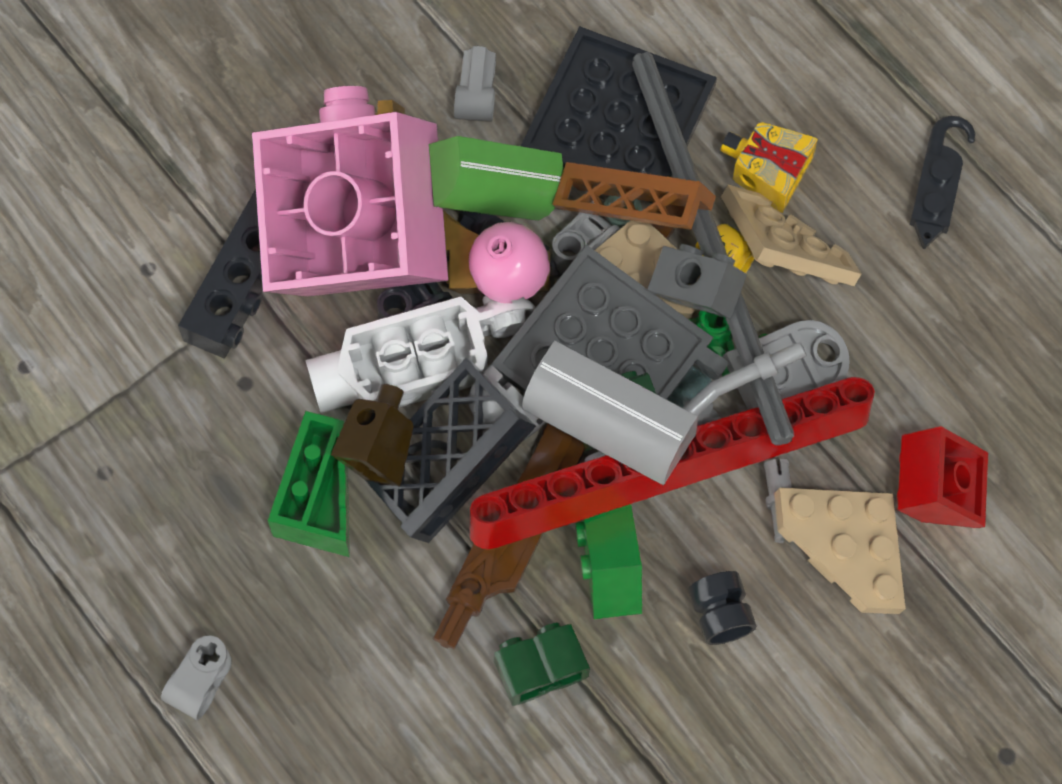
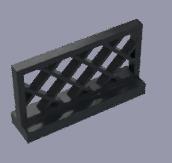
M465 358L410 418L414 427L412 435L422 434L421 455L407 456L406 463L421 462L420 483L404 484L405 468L400 487L383 485L382 483L372 481L366 482L403 523L401 528L409 537L429 543L534 430L536 425L526 415L520 413L497 390L472 360ZM470 373L476 379L475 397H459V384ZM483 388L490 394V396H482ZM496 401L504 409L502 415L493 424H483L482 402ZM459 404H475L474 425H458ZM449 405L448 426L432 427L433 412L439 406ZM457 432H473V446L467 453L456 454ZM448 433L447 454L431 455L432 434ZM446 461V476L439 483H429L430 462ZM420 490L419 505L409 515L403 508L404 491ZM389 491H394V497Z

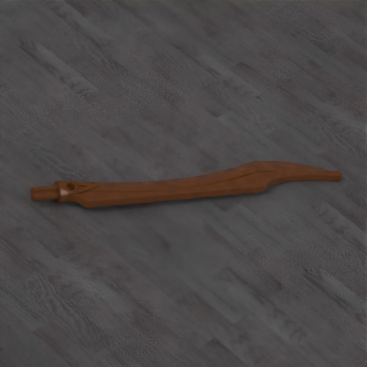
M669 204L666 206V209L670 216L682 217L685 207ZM651 224L667 240L676 229L675 227ZM548 423L536 450L516 484L579 464L586 450L583 442ZM544 533L495 549H482L473 544L446 597V601L450 606L433 640L439 642L441 646L447 649L450 647L455 650L471 616L478 617L487 599L499 593H513L516 591Z

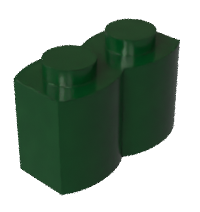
M558 622L551 623L539 629L537 632L538 636L522 640L521 637H514L499 645L500 650L494 653V663L512 706L532 701L551 691L566 688L589 677L590 667L572 624L561 626Z

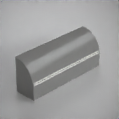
M555 340L536 368L523 398V410L662 485L666 483L697 433L698 416Z

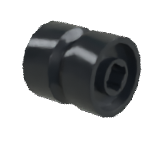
M725 571L701 578L689 587L695 611L703 614L699 624L706 644H725L743 638L756 630L757 625L749 604L742 602L746 592L738 572Z

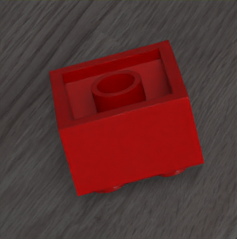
M942 426L902 435L901 452L899 455L900 474L897 510L922 523L984 528L986 524L988 452Z

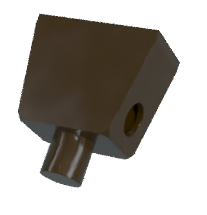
M381 384L376 401L365 399L354 401L331 455L366 481L400 487L414 427L413 422L398 410L404 391L393 385Z

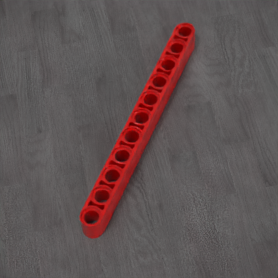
M850 377L782 399L794 431V437L791 442L778 446L771 442L759 407L697 426L696 435L664 485L605 455L481 495L471 503L470 539L476 546L482 549H495L861 429L869 422L875 393L874 387L863 378Z

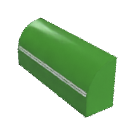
M455 136L429 144L434 207L537 221L550 215L554 210L553 201L563 174L562 153L462 136Z

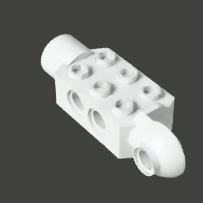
M484 296L482 299L484 306L477 308L472 307L462 297L348 328L345 332L341 350L305 360L320 413L352 405L357 399L376 401L381 384L393 385L404 391L399 407L427 400L465 358L472 360L484 372L488 368L484 337L492 335L496 338H505L515 335L536 308L529 300H525L524 297L518 300H511L513 303H500ZM469 373L460 382L459 390L472 387L476 379Z

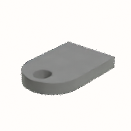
M803 320L759 338L764 353L769 351L770 354H774L795 343L801 342L807 354L806 357L778 369L779 373L773 376L781 399L843 380L847 376L850 363L847 346L838 332L827 324L814 320ZM825 343L834 349L835 359L833 362H826L819 357L817 353L818 344ZM737 348L723 355V358L729 363L727 368L730 373L744 367ZM750 382L738 387L747 409L758 407Z

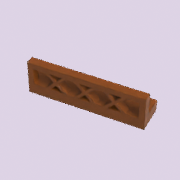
M566 162L553 205L557 209L692 230L697 210L712 211L716 196L700 181ZM572 185L579 191L587 192L575 201L568 200ZM604 194L620 198L606 206L602 204L599 196ZM637 199L654 203L644 210L638 211L635 209L632 201ZM670 204L685 207L682 217L670 216L666 206Z

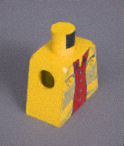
M761 122L756 125L749 139L729 131L722 143L720 152L737 159L733 174L735 183L746 190L760 193L772 201L770 205L772 208L783 213L814 158L818 139Z

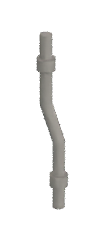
M795 343L774 354H770L768 351L755 357L754 363L710 382L683 409L698 416L718 396L760 377L765 380L778 374V369L807 356L802 343ZM598 451L585 457V462L605 456L606 454Z

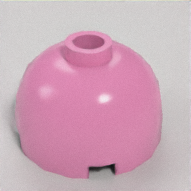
M515 222L497 223L485 229L474 240L469 252V269L477 287L490 300L500 303H513L511 300H518L522 297L526 300L534 296L544 285L550 271L548 253L541 238L526 225Z

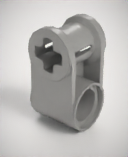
M579 213L572 222L553 238L551 258L559 270L560 276L563 275L586 244L595 250L620 230L617 225L611 226L599 215ZM573 251L576 255L565 256L561 252Z
M211 635L198 638L192 644L178 669L175 670L167 681L161 694V700L195 720L202 718L232 665L231 656L224 643L218 637ZM216 652L219 658L216 663L209 661L206 664L202 659L205 654L212 656Z

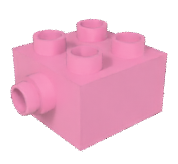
M341 86L324 90V105L326 107L319 110L320 123L253 132L263 292L308 297L448 281L443 208L434 207L429 144L438 142L437 124L398 112L375 115V107L367 104L369 97L366 87Z

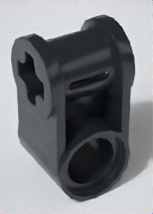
M437 282L391 287L384 290L377 299L378 320L394 316L387 313L392 308H399L404 312H408L453 298L449 292H443Z

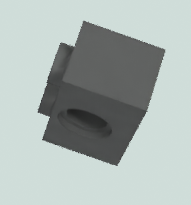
M681 244L679 250L663 246L647 290L668 302L731 319L747 276L746 273L734 266L735 260L716 252L712 253L711 258L702 256L703 251L685 244Z

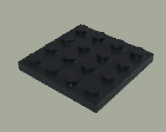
M579 26L522 141L521 147L562 153L563 170L566 162L673 178L674 176L632 65L636 54L648 51ZM651 53L688 147L716 86L717 77Z

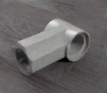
M473 46L469 50H464L460 85H457L455 93V119L491 122L493 120L495 101L493 81L495 77L496 53L489 51L486 47Z

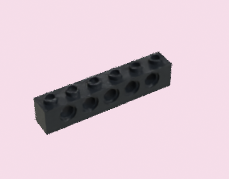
M256 189L178 324L184 342L223 359L226 358L231 348L235 349L239 345L243 337V326L249 315L254 316L257 313L262 301L260 251L251 250L254 246L260 244ZM239 276L249 277V279L243 283L233 282L234 279ZM228 307L232 309L226 315H215L216 311L220 308Z

